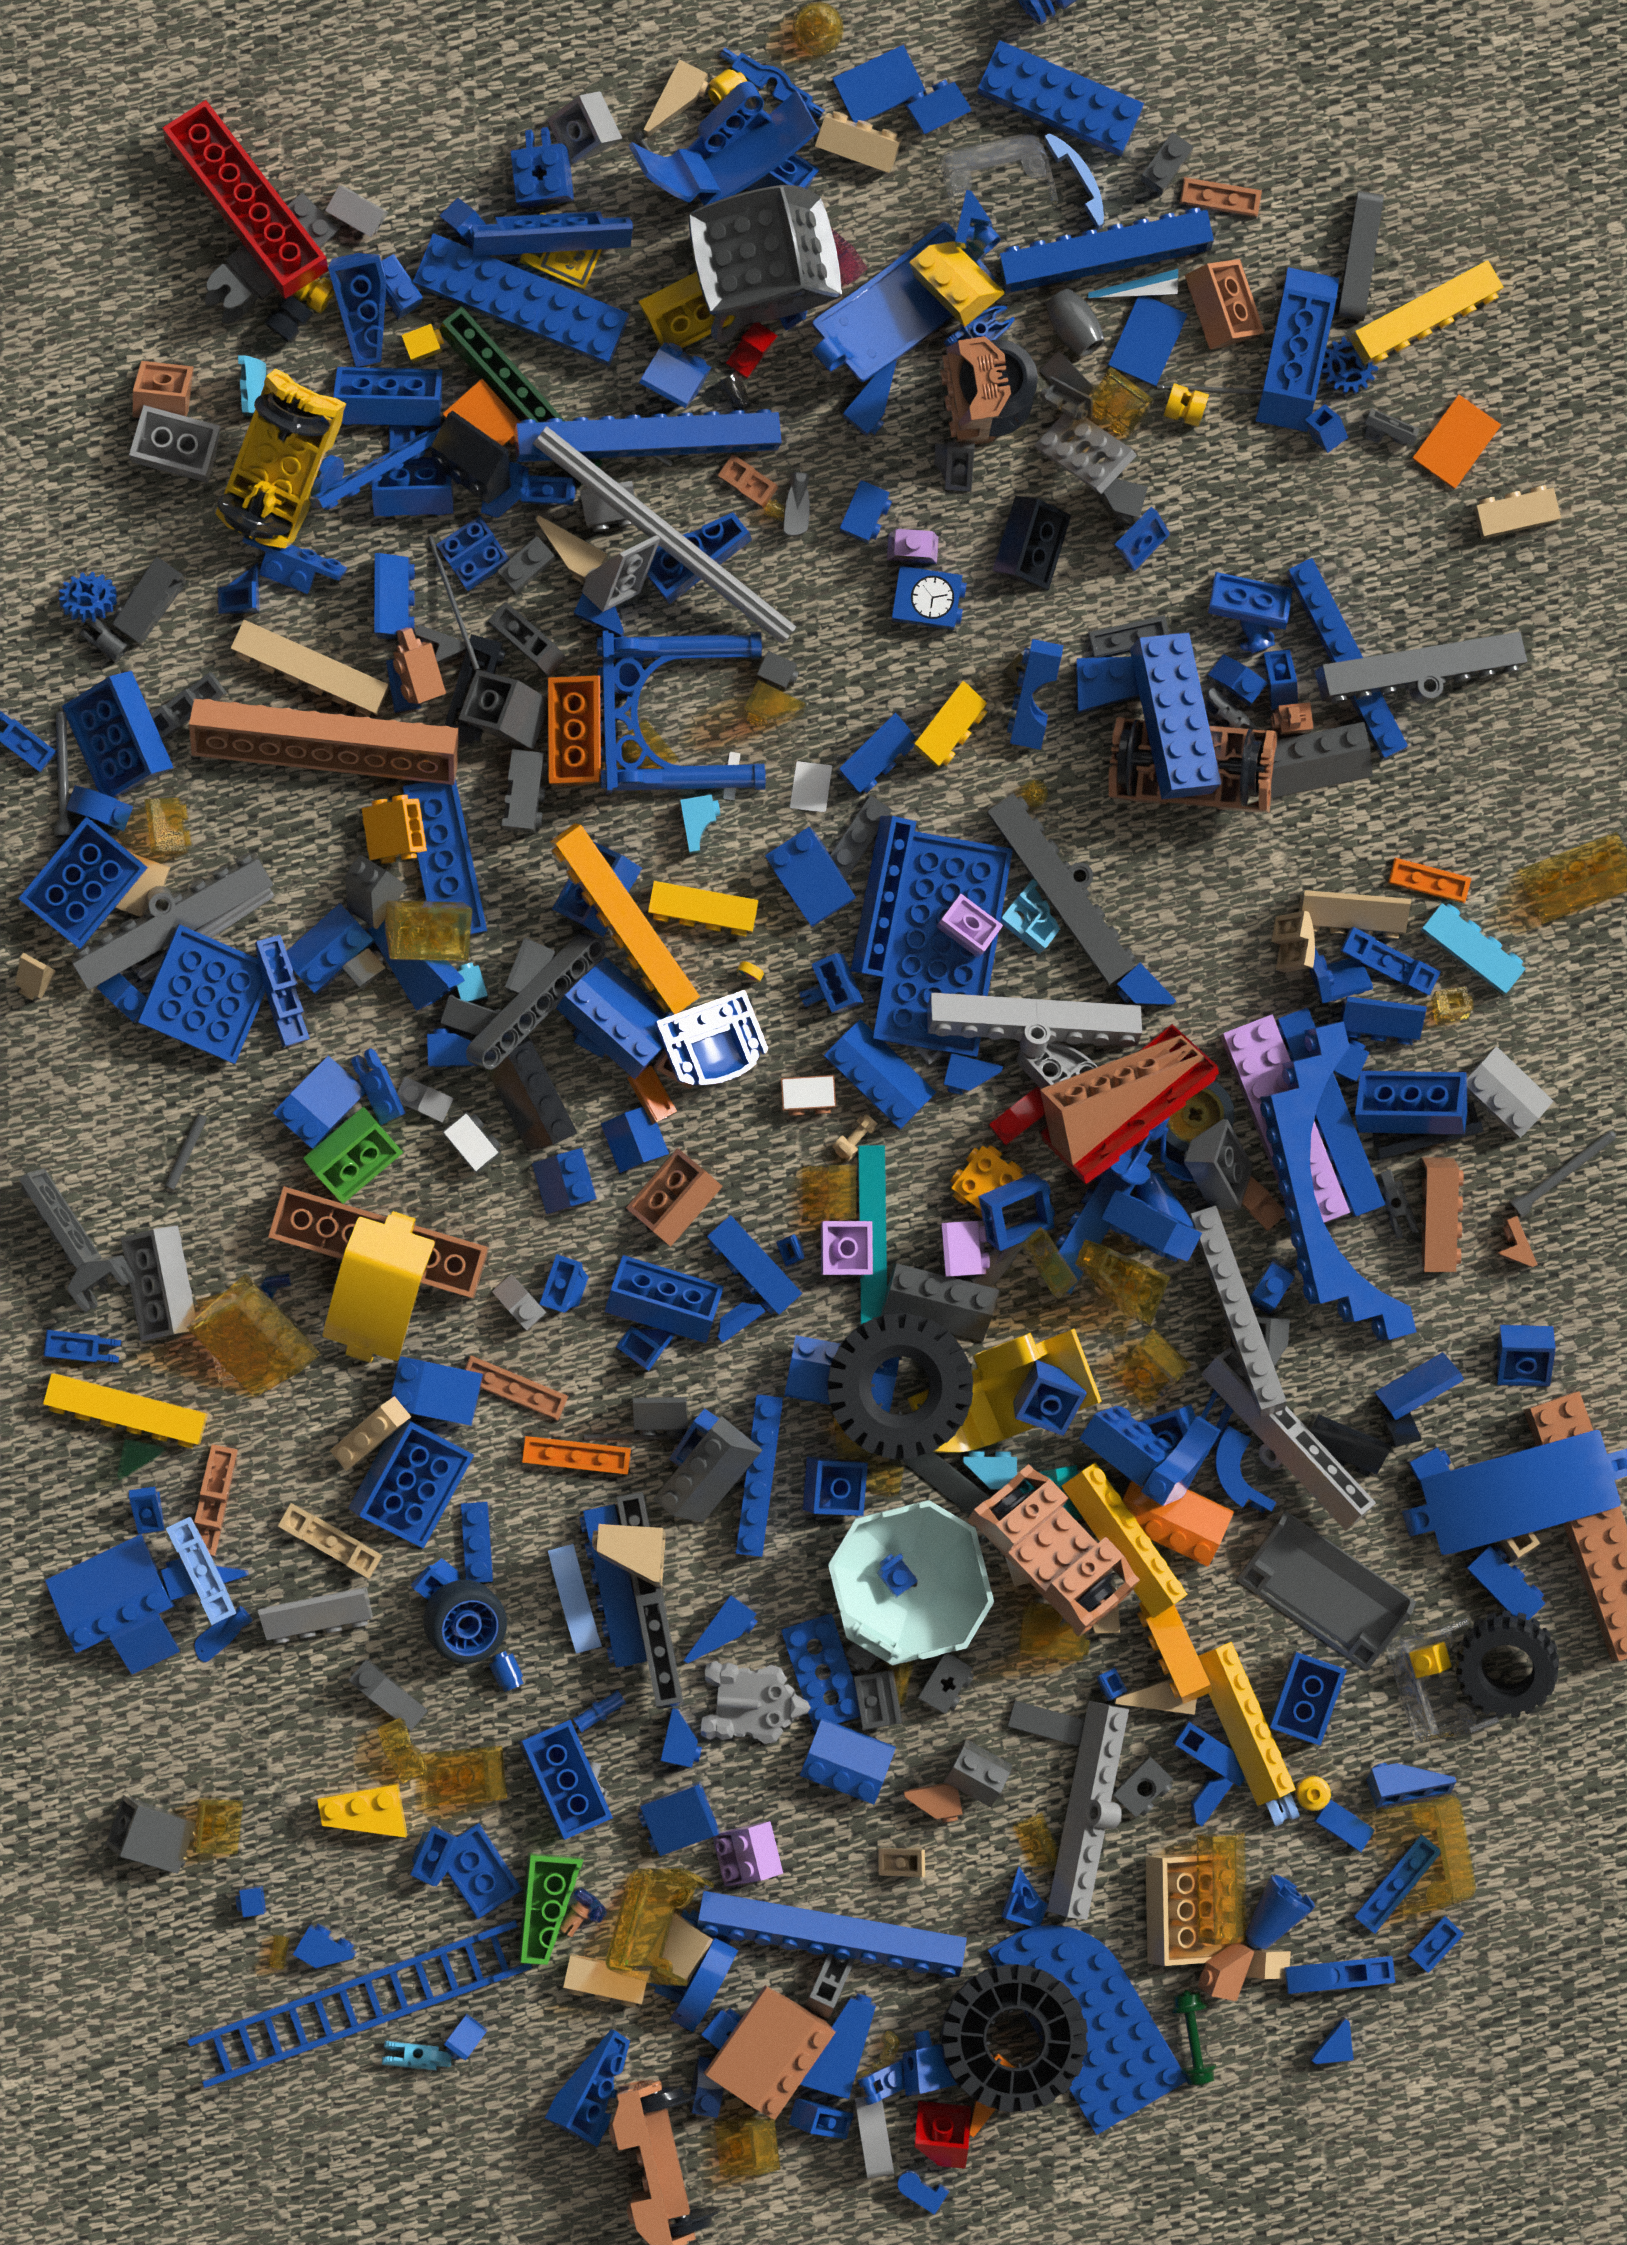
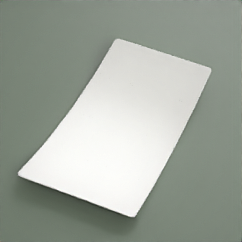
M730 752L728 765H739L741 753ZM797 761L790 808L819 812L826 811L832 771L831 765ZM724 788L723 798L735 800L736 788Z

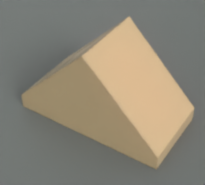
M1251 1949L1254 1951V1955L1246 1974L1247 1977L1260 1979L1285 1978L1284 1967H1290L1291 1951Z

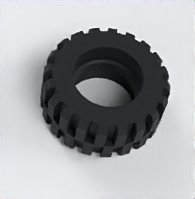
M1503 1611L1502 1616H1496V1613L1493 1612L1487 1614V1619L1484 1621L1481 1618L1476 1620L1473 1628H1468L1464 1633L1457 1652L1456 1678L1457 1682L1461 1683L1460 1690L1463 1695H1469V1702L1474 1707L1478 1704L1481 1705V1712L1487 1715L1490 1711L1496 1712V1717L1504 1718V1714H1511L1512 1718H1518L1522 1711H1525L1527 1715L1534 1712L1536 1705L1541 1707L1546 1703L1547 1696L1552 1695L1555 1689V1682H1557L1559 1655H1557L1555 1641L1550 1639L1551 1633L1547 1628L1541 1629L1538 1620L1533 1618L1531 1621L1526 1620V1614L1518 1612V1616H1511V1611ZM1501 1645L1518 1647L1531 1658L1533 1663L1532 1672L1526 1679L1518 1683L1504 1684L1490 1678L1482 1668L1484 1654L1490 1649Z

